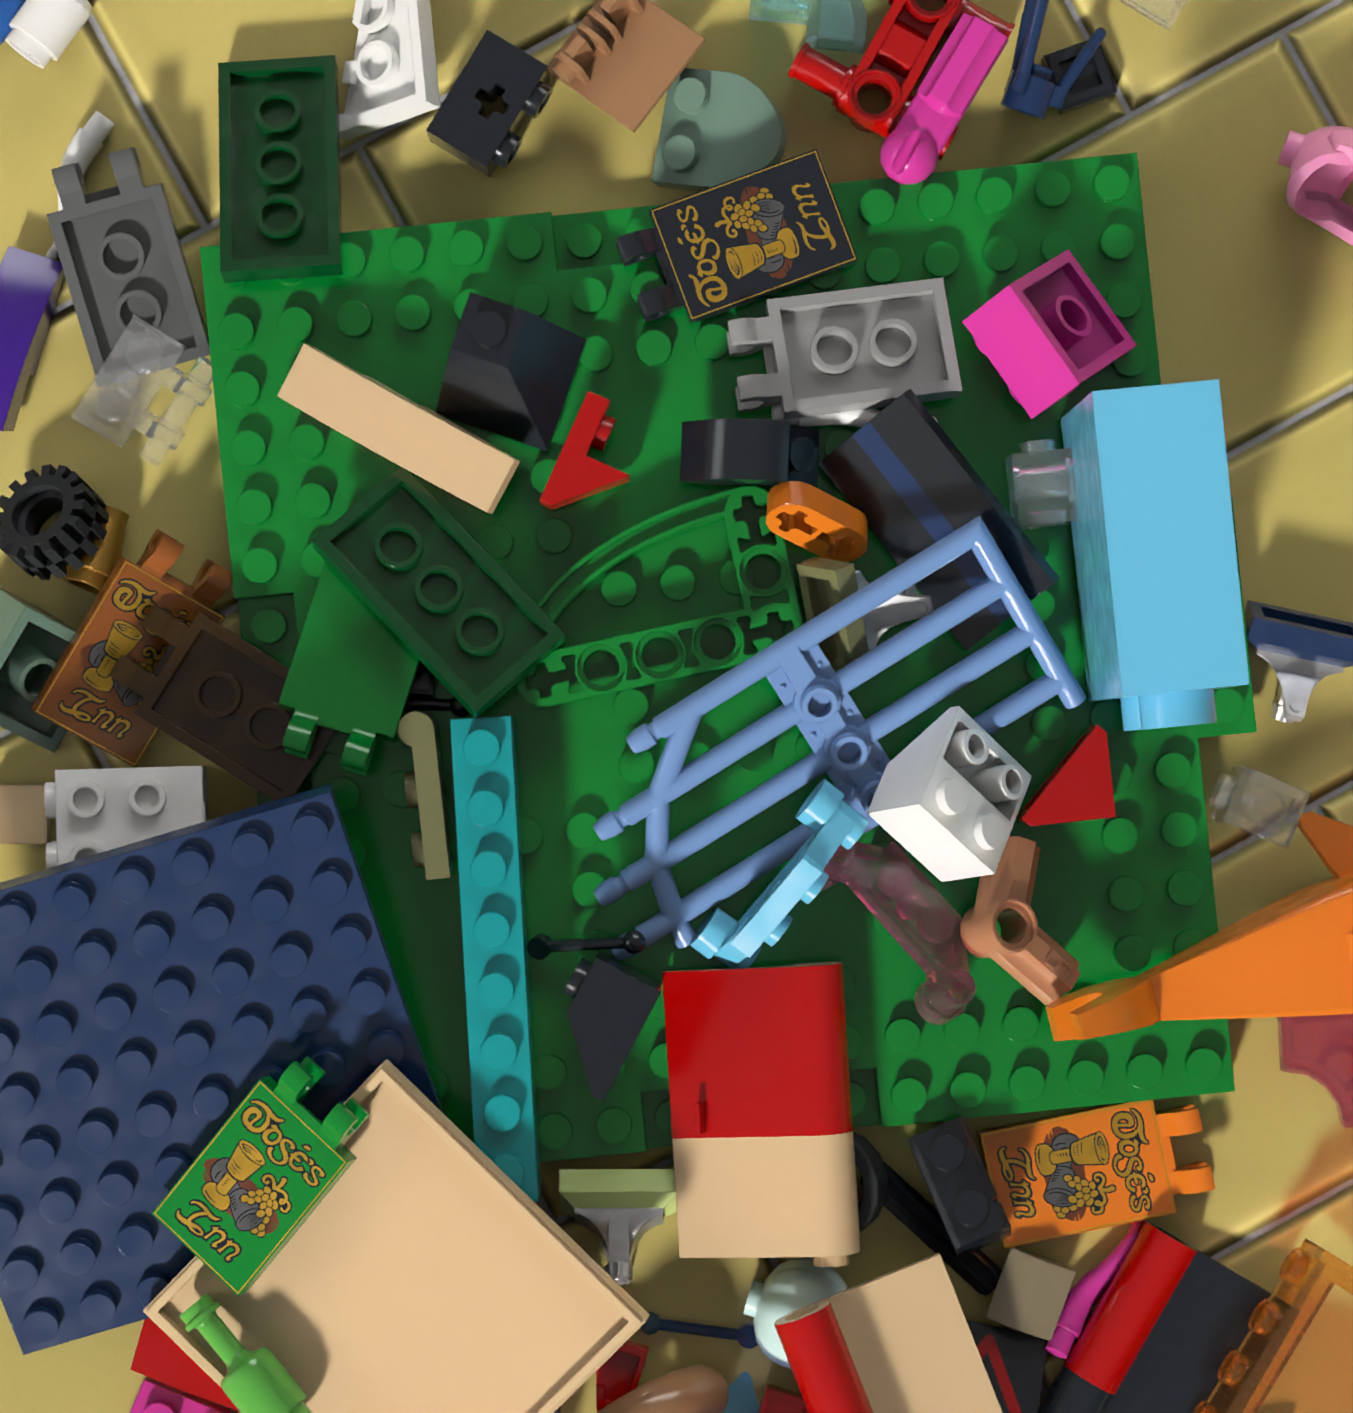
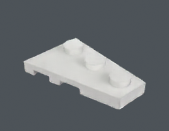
M356 0L352 23L359 30L353 61H345L342 83L349 85L344 114H339L340 138L350 140L440 108L430 0Z

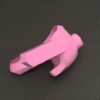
M1328 126L1309 132L1306 135L1290 130L1277 163L1290 168L1286 189L1287 204L1298 215L1308 218L1353 246V207L1340 200L1353 180V128Z

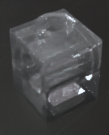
M1054 439L1019 443L1020 453L1011 454L1005 459L1011 517L1021 529L1068 525L1079 520L1072 449H1056Z

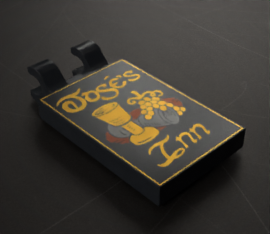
M817 149L650 209L649 216L653 228L638 230L616 239V246L624 267L657 256L667 285L659 286L637 295V302L645 323L684 308L691 325L852 266L858 261Z

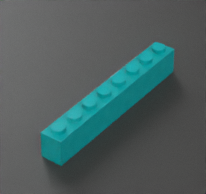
M513 716L450 719L474 1144L534 1202H538L541 1195L515 721Z

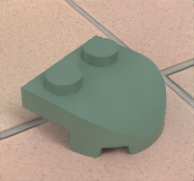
M684 68L667 90L651 181L659 187L702 191L781 161L786 144L784 118L778 112L767 93L748 79L732 72Z

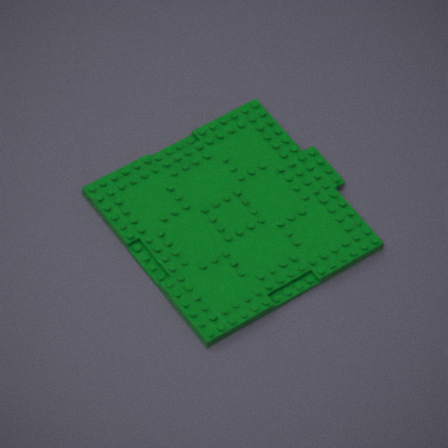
M1137 153L931 173L927 179L916 184H900L890 177L830 183L857 255V263L691 325L684 308L645 323L637 302V295L644 291L667 285L657 256L624 267L616 246V239L623 235L653 228L649 210L661 205L552 216L551 212L345 232L342 233L343 275L224 283L220 272V245L200 247L234 599L238 600L241 638L288 668L291 666L325 560L313 548V539L401 467L277 397L304 343L316 347L360 374L372 377L416 404L436 411L450 349L470 292L528 311L587 340L548 452L447 418L520 461L493 514L475 507L410 472L517 585L538 604L555 582L583 557L614 536L648 518L684 503L743 486H757L769 492L774 487L759 484L716 486L680 482L682 422L728 418L772 420L771 406L754 412H738L735 394L737 377L767 373L763 349L746 356H729L726 332H729L728 321L738 318L767 317L765 310L767 299L943 277L962 392L958 398L921 403L933 417L937 418L940 427L1060 577L1053 585L1035 597L1031 603L1086 695L1083 703L1071 709L1065 708L1059 696L1056 695L991 735L1004 750L1032 775L1019 812L1089 725H1098L1107 732L1116 817L1038 826H1026L1016 819L1009 835L1035 841L1036 846L1041 848L1031 908L1035 912L1038 927L1080 963L1078 970L1081 974L1072 990L1066 992L1063 996L1102 982L1138 976L1218 932L1198 738L1257 732L1232 497L1231 503L1249 684L1214 689L1217 723L1123 731L1120 699L1088 701L1061 418L1092 391L1161 385ZM1069 249L1137 346L1063 399L1031 419L1023 406L1012 397L1008 385L989 358L978 349L972 334L962 321L1009 284ZM588 391L593 392L611 401V409L608 416L617 419L604 451L601 452L593 448L589 457L629 474L631 480L620 486L555 510L548 509L542 506L539 500ZM880 407L875 409L882 411L886 407ZM843 425L812 426L811 428H819L818 463L861 427ZM818 464V489L851 505ZM752 497L743 498L742 508L739 511L733 512L735 521L746 522L750 535V541L738 540L740 552H744L757 544L776 545L773 533H769L761 538L758 526L759 518L766 515L767 509L765 505L755 506ZM724 518L661 540L628 557L595 579L568 604L555 621V624L565 633V641L557 649L743 609ZM869 527L867 551L860 558L848 561L854 563L855 570H860L868 583L898 566ZM784 539L803 624H805L807 620L796 564L809 558L820 556ZM757 555L747 563L746 576L753 586L760 589L769 588L778 582L780 567L773 557ZM770 613L767 615V625L749 630V617L737 619L736 621L744 634V654L757 653L752 640L768 637L774 643L787 633L792 632L793 626L791 621L782 622L778 617V613ZM1009 617L967 650L964 649L952 632L948 630L849 691L848 694L863 718L867 719L1017 625L1012 617ZM920 619L903 622L889 628L880 636L876 646ZM713 625L702 633L700 646L709 658L720 660L728 657L733 652L735 638L727 627ZM655 638L644 646L642 660L650 670L665 672L675 665L677 650L669 640ZM1030 647L883 736L878 742L891 761L950 707L960 706L973 719L1045 673ZM607 651L591 653L584 664V673L587 679L596 685L611 683L619 672V663L616 657ZM576 656L564 657L562 661L566 665L567 670L555 673L549 672L545 664H538L535 667V676L526 679L528 689H538L541 698H547L552 696V685L570 681L569 693L582 691L583 688L575 675ZM734 667L552 707H537L528 703L520 695L515 684L477 717L513 716L515 721L527 945L538 934H545L551 940L619 937L627 931L635 930V926L660 912L650 881L634 891L625 892L623 898L605 906L599 903L593 892L601 882L611 876H618L622 869L644 856L646 818L633 826L627 825L623 832L603 841L598 837L593 825L601 816L611 810L617 811L619 805L650 786L667 738H660L653 747L635 754L625 738L635 728L643 723H651L653 717ZM766 676L701 717L683 766L783 704ZM436 678L433 698L452 699L454 696ZM405 709L403 717L413 711L424 712L431 715L438 725L454 876L426 880L425 868L414 867L411 833L421 832L419 808H408L405 791V773L414 772L412 747L401 740L399 733L395 743L377 738L366 776L362 777L342 771L343 765H340V761L350 735L336 732L298 794L331 784L444 1114L474 1143L450 719L474 717L471 714L466 717H457L451 711ZM794 725L671 801L669 840L812 753L813 750L798 726ZM827 772L671 867L680 898L801 825L802 823L795 818L796 814L815 787L824 779L835 786ZM257 791L258 806L273 801ZM880 825L863 833L849 850L842 845L838 847L823 870L829 875V878L821 891L809 904L804 903L802 900L796 903L788 913L793 917V920L785 933L772 947L763 942L760 953L749 967H778L806 962H843L853 1127L872 1125L890 1127L948 1121L962 1116L964 1119L1235 1091L1228 1019L1159 1021L1147 1027L1085 1040L1054 1041L1045 1007L1047 1005H1044L993 959L976 957L967 950L962 942L960 924L964 914L970 908L975 907L980 876L941 882ZM790 860L692 919L690 922L695 932L716 907H719L736 921L740 920ZM997 921V931L1001 937V927ZM670 933L652 945L645 946L640 953L620 961L662 983L660 996L604 1101L592 1096L567 1014L573 998L563 993L580 959L583 957L593 962L599 950L552 952L542 960H536L528 953L540 1162L645 1152L647 1148L673 1146L662 972L729 968L715 956L707 959L690 945L681 949L677 948ZM610 949L600 950L601 952L615 958Z

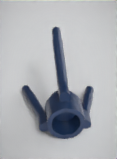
M1025 0L1011 73L1000 104L1029 116L1045 119L1049 106L1062 110L1069 89L1105 38L1106 30L1102 27L1095 30L1058 84L1055 85L1052 83L1055 72L1033 63L1049 0Z

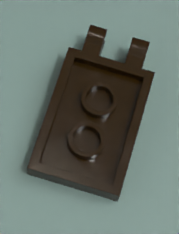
M153 605L141 625L170 643L159 663L151 672L130 657L121 655L109 673L110 677L144 697L134 713L273 801L298 794L337 731L318 726L308 760L284 753L285 748L282 747V743L294 713L280 709L278 703L290 668L201 612L197 613L189 626L163 608Z

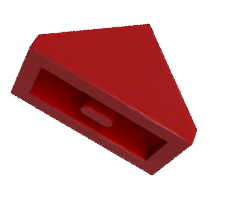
M1089 725L1019 812L1016 819L1026 826H1038L1116 817L1107 732L1098 725Z

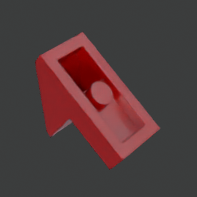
M590 391L587 392L539 500L542 506L555 510L620 486L631 480L629 474L589 457L593 448L601 452L604 451L615 427L617 419L608 416L611 409V401Z

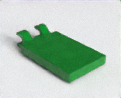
M326 561L278 703L280 709L294 713L288 724L282 747L285 748V754L308 760L318 726L350 735L340 761V765H343L342 771L365 777L377 738L395 743L398 725L404 715L421 661Z

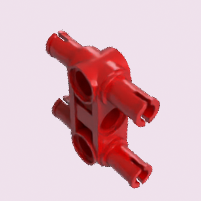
M888 0V4L891 7L858 66L853 64L851 68H848L811 48L809 44L804 43L787 76L792 79L795 78L833 99L831 105L836 108L835 111L848 117L850 123L859 131L877 133L887 138L896 129L914 99L911 94L943 36L949 37L963 13L979 17L993 25L1007 38L1011 35L1015 24L1012 22L1008 23L969 0H944L945 5L937 11L924 10L917 5L915 0ZM865 90H878L886 96L889 107L880 114L867 113L860 107L857 99L858 95ZM958 126L955 127L954 131L952 132L951 136L949 137L948 141L946 142L945 146L938 156L939 160H942L944 154L946 153L956 132L959 129Z

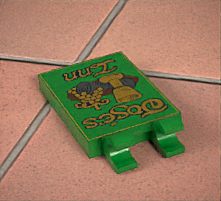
M309 1056L305 1057L301 1063L294 1061L281 1075L278 1083L271 1076L259 1079L152 1212L167 1229L237 1296L249 1291L357 1159L344 1145L366 1121L370 1113L353 1097L345 1105L341 1102L338 1103L326 1116L323 1123L301 1102L326 1073Z

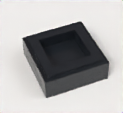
M1088 40L1042 57L1043 67L1055 72L1052 83L1058 84ZM1101 44L1069 89L1062 110L1058 109L1060 115L1110 98L1118 92Z

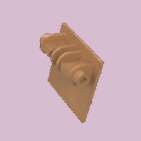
M598 0L586 13L587 15L581 23L576 26V29L560 50L555 53L547 66L551 75L635 133L706 40L650 0Z

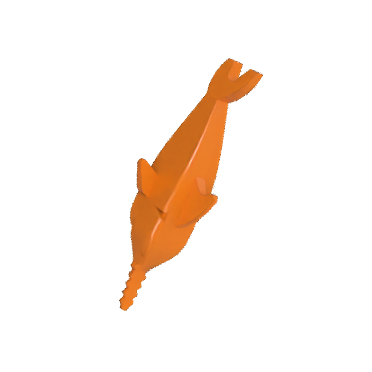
M1314 812L1301 813L1296 820L1297 826L1333 877L1293 892L1259 909L1138 976L1114 979L1091 985L1058 998L1045 1006L1053 1040L1091 1039L1136 1030L1156 1024L1159 1021L1353 1014V826Z

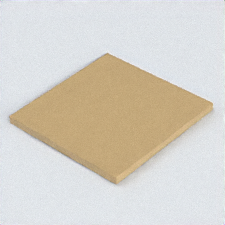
M388 1059L343 1103L345 1105L353 1097L370 1113L366 1121L344 1145L357 1159L249 1291L237 1296L195 1256L143 1310L159 1328L221 1387V1381L227 1373L226 1364L197 1329L187 1332L185 1329L186 1324L179 1317L195 1302L209 1293L215 1302L218 1300L221 1303V1306L216 1310L217 1315L245 1349L255 1351L261 1347H266L275 1355L307 1395L303 1401L312 1411L311 1413H554L647 1321L650 1315Z

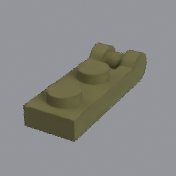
M413 711L402 717L398 725V733L401 740L412 747L414 772L405 773V791L408 808H419L421 832L411 833L414 867L425 868L426 880L450 878L454 876L439 729L436 720L431 715Z

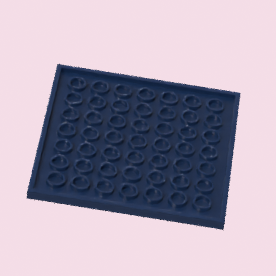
M331 784L0 882V1298L23 1355L149 1318L143 1312L146 1306L196 1256L152 1212L259 1079L271 1076L278 1083L281 1075L294 1061L301 1063L305 1057L309 1056L326 1073L301 1103L323 1123L326 1116L338 1103L341 1102L343 1104L388 1059L444 1114Z

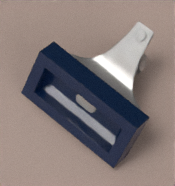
M1248 600L1244 612L1247 639L1253 644L1256 654L1272 666L1279 680L1277 697L1272 702L1270 716L1284 723L1301 722L1305 717L1307 704L1316 684L1326 676L1343 673V668L1353 666V623Z

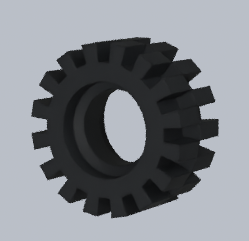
M51 464L43 465L41 476L34 469H31L24 473L27 480L26 483L21 485L15 480L8 486L14 492L10 498L1 495L0 507L4 511L0 512V549L32 577L36 574L41 580H50L51 573L58 579L67 576L66 566L71 565L76 571L83 567L85 564L80 557L85 552L91 557L96 554L99 549L93 544L94 539L104 540L107 531L101 524L109 523V514L103 509L106 507L103 499L77 473L63 465H59L57 470ZM61 511L56 522L49 529L39 534L46 520L53 514Z

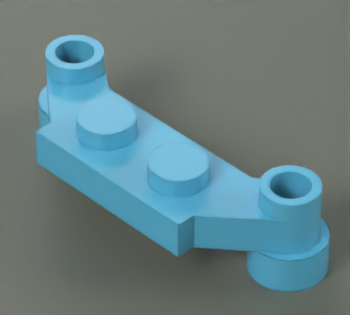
M822 780L804 801L795 817L813 831L812 835L740 920L736 921L719 907H716L696 931L697 937L689 945L707 959L715 956L729 968H749L760 953L763 942L772 947L785 933L793 920V917L788 913L796 903L802 900L804 903L809 904L821 891L829 878V875L823 870L838 847L842 845L849 850L864 833L870 821L843 801L844 793L827 780Z

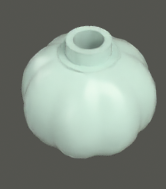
M807 1257L792 1258L779 1264L766 1278L764 1283L753 1280L743 1314L754 1317L753 1324L756 1342L762 1352L772 1362L791 1369L775 1329V1321L794 1310L846 1290L847 1285L834 1268L814 1266L813 1258Z

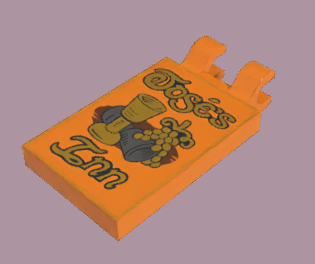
M1153 1100L1105 1104L979 1130L978 1134L986 1171L997 1193L998 1202L1001 1203L1011 1225L1012 1235L1001 1240L1003 1248L1174 1214L1177 1211L1173 1195L1194 1194L1216 1189L1211 1165H1207L1206 1161L1176 1167L1170 1136H1182L1203 1131L1198 1107H1194V1104H1186L1155 1111Z

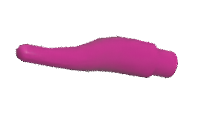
M1145 1220L1133 1222L1127 1235L1113 1252L1083 1275L1069 1291L1053 1337L1047 1342L1045 1347L1046 1351L1059 1358H1067L1074 1339L1079 1338L1092 1307L1110 1284L1144 1225Z

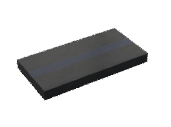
M911 389L901 394L818 463L851 506L865 514L868 520V527L898 565L977 516H981L1030 601L1060 578ZM972 549L914 585L922 595H930L932 597L933 608L936 610L988 576ZM1000 598L954 626L950 631L964 649L967 650L1011 617Z

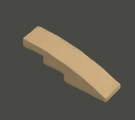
M305 343L277 395L282 400L373 452L490 514H493L520 462L430 408L416 404L372 377L360 374L316 347Z

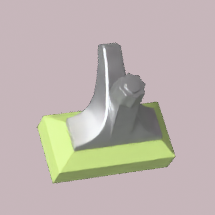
M559 1169L561 1212L574 1217L576 1224L586 1227L596 1235L608 1261L607 1265L604 1266L605 1272L619 1285L629 1284V1282H632L634 1268L631 1265V1261L639 1240L649 1229L662 1224L664 1217L677 1212L674 1169Z

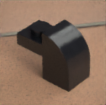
M728 418L682 422L680 482L716 486L753 484L775 486L782 482L801 481L818 488L819 428L790 425V421Z

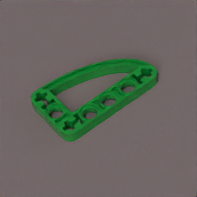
M743 486L684 503L648 518L614 536L583 557L555 582L537 604L555 623L562 611L583 589L618 563L668 537L724 518L743 609L557 649L540 664H545L549 672L567 670V667L562 659L575 655V675L583 690L569 693L570 681H565L552 685V696L541 698L538 689H528L526 685V679L535 676L534 668L516 683L520 695L528 703L537 707H552L739 665L756 654H744V634L736 621L737 619L749 617V630L767 625V615L770 613H778V617L782 622L791 621L793 630L803 625L784 538L769 530L766 524V515L759 518L760 535L763 538L769 533H773L776 545L757 544L744 552L739 550L738 540L750 541V535L746 522L735 521L733 512L739 511L742 508V499L746 497H752L755 506L765 505L767 509L768 492L757 486ZM768 555L778 562L780 577L774 586L760 589L748 581L746 566L753 557ZM713 625L727 627L735 638L733 652L724 659L714 660L709 658L700 646L702 633ZM765 637L752 640V643L758 653L771 645L773 641L771 638ZM664 638L674 644L677 650V660L670 670L654 672L645 666L642 660V651L644 646L652 639ZM607 651L616 657L619 663V672L611 683L596 685L587 679L584 673V664L591 653Z

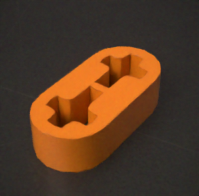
M801 481L782 482L772 487L768 492L766 524L769 530L776 535L826 559L844 562L854 561L867 551L868 520L865 514L857 508Z

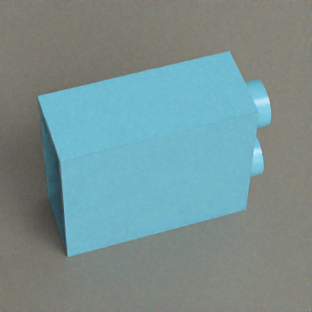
M1219 379L1092 391L1061 418L1088 701L1120 699L1123 731L1217 723L1214 689L1249 684Z

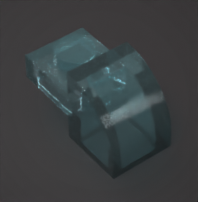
M862 0L750 1L749 20L806 25L805 43L809 44L813 49L852 53L863 52L866 41L867 17Z

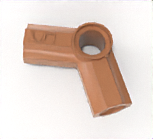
M1009 836L995 874L980 876L975 907L970 908L964 914L960 924V936L964 946L971 954L978 958L993 959L1044 1005H1049L1062 997L1066 992L1072 990L1081 974L1078 970L1080 963L1038 927L1035 912L1031 908L1041 848L1036 846L1035 841L1020 836ZM997 921L1001 927V937L997 931Z

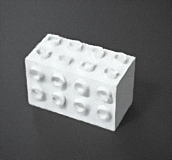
M207 766L55 770V782H45L44 787L46 818H56L57 841L46 844V869L208 821Z

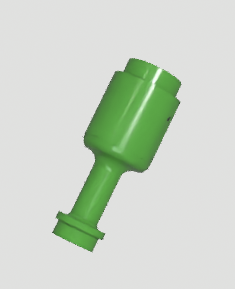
M209 1293L205 1294L179 1316L186 1324V1331L190 1332L192 1329H197L226 1364L227 1373L220 1385L223 1392L240 1413L312 1412L303 1401L307 1395L268 1348L261 1347L255 1351H249L243 1347L217 1315L216 1310L221 1306V1303L218 1300L215 1302Z

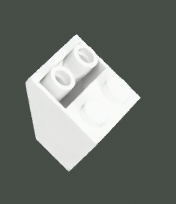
M960 706L950 707L886 765L867 814L941 882L992 875L996 872L1032 775Z

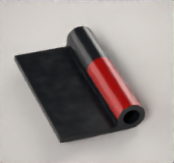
M1145 1221L1040 1403L1038 1413H1242L1300 1310L1162 1228Z

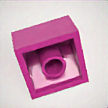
M1069 249L1009 284L962 321L972 334L978 349L989 358L1008 385L1012 397L1023 406L1031 419L1063 399L1137 346Z

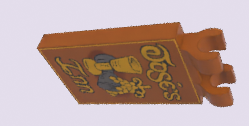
M159 529L152 535L137 564L123 556L119 558L30 707L36 714L135 768L159 728L134 713L144 697L110 677L109 673L121 655L130 657L151 672L159 663L170 643L141 625L153 605L163 608L189 626L198 612L203 613L221 625L225 616L211 607L225 593L232 582V573L208 558L200 567L191 586L167 573L177 561L185 545Z

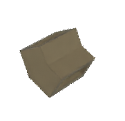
M1018 1246L1011 1247L985 1317L1017 1331L1050 1341L1076 1272L1061 1262L1040 1256Z

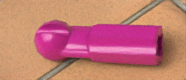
M963 13L919 86L917 94L896 129L883 142L880 150V163L885 173L900 184H916L927 179L935 170L940 152L960 119L963 118L1008 43V38L993 25L977 16H971Z

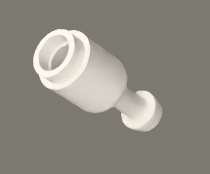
M26 0L9 23L12 31L5 41L28 61L44 69L51 59L57 61L90 17L92 6L87 0Z

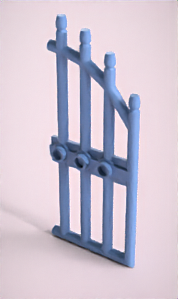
M981 516L972 519L652 718L651 723H643L625 738L635 754L653 747L660 738H667L650 786L619 805L617 811L611 810L601 816L594 823L593 828L601 841L617 836L624 831L627 825L633 826L646 818L645 853L642 858L622 869L618 876H611L601 882L593 892L599 903L605 906L623 898L625 892L634 891L645 883L651 882L660 912L635 926V930L644 935L646 939L645 946L652 945L669 933L677 948L681 949L689 946L692 940L697 937L690 922L692 919L790 860L813 833L803 823L680 898L671 871V867L825 772H827L835 787L844 793L843 801L870 821L864 833L878 826L879 824L867 812L886 765L890 762L878 740L1024 649L1030 647L1045 674L974 717L973 720L991 736L1056 695L1059 696L1067 709L1074 708L1083 703L1086 699L1084 691ZM972 549L988 576L986 579L836 672L834 671L818 645L820 642ZM1001 598L1017 625L1016 627L867 719L863 718L848 694L849 691ZM766 676L783 704L683 766L701 717ZM794 725L798 726L813 750L812 753L669 840L671 801ZM610 949L617 961H622L635 955L628 953L625 949Z

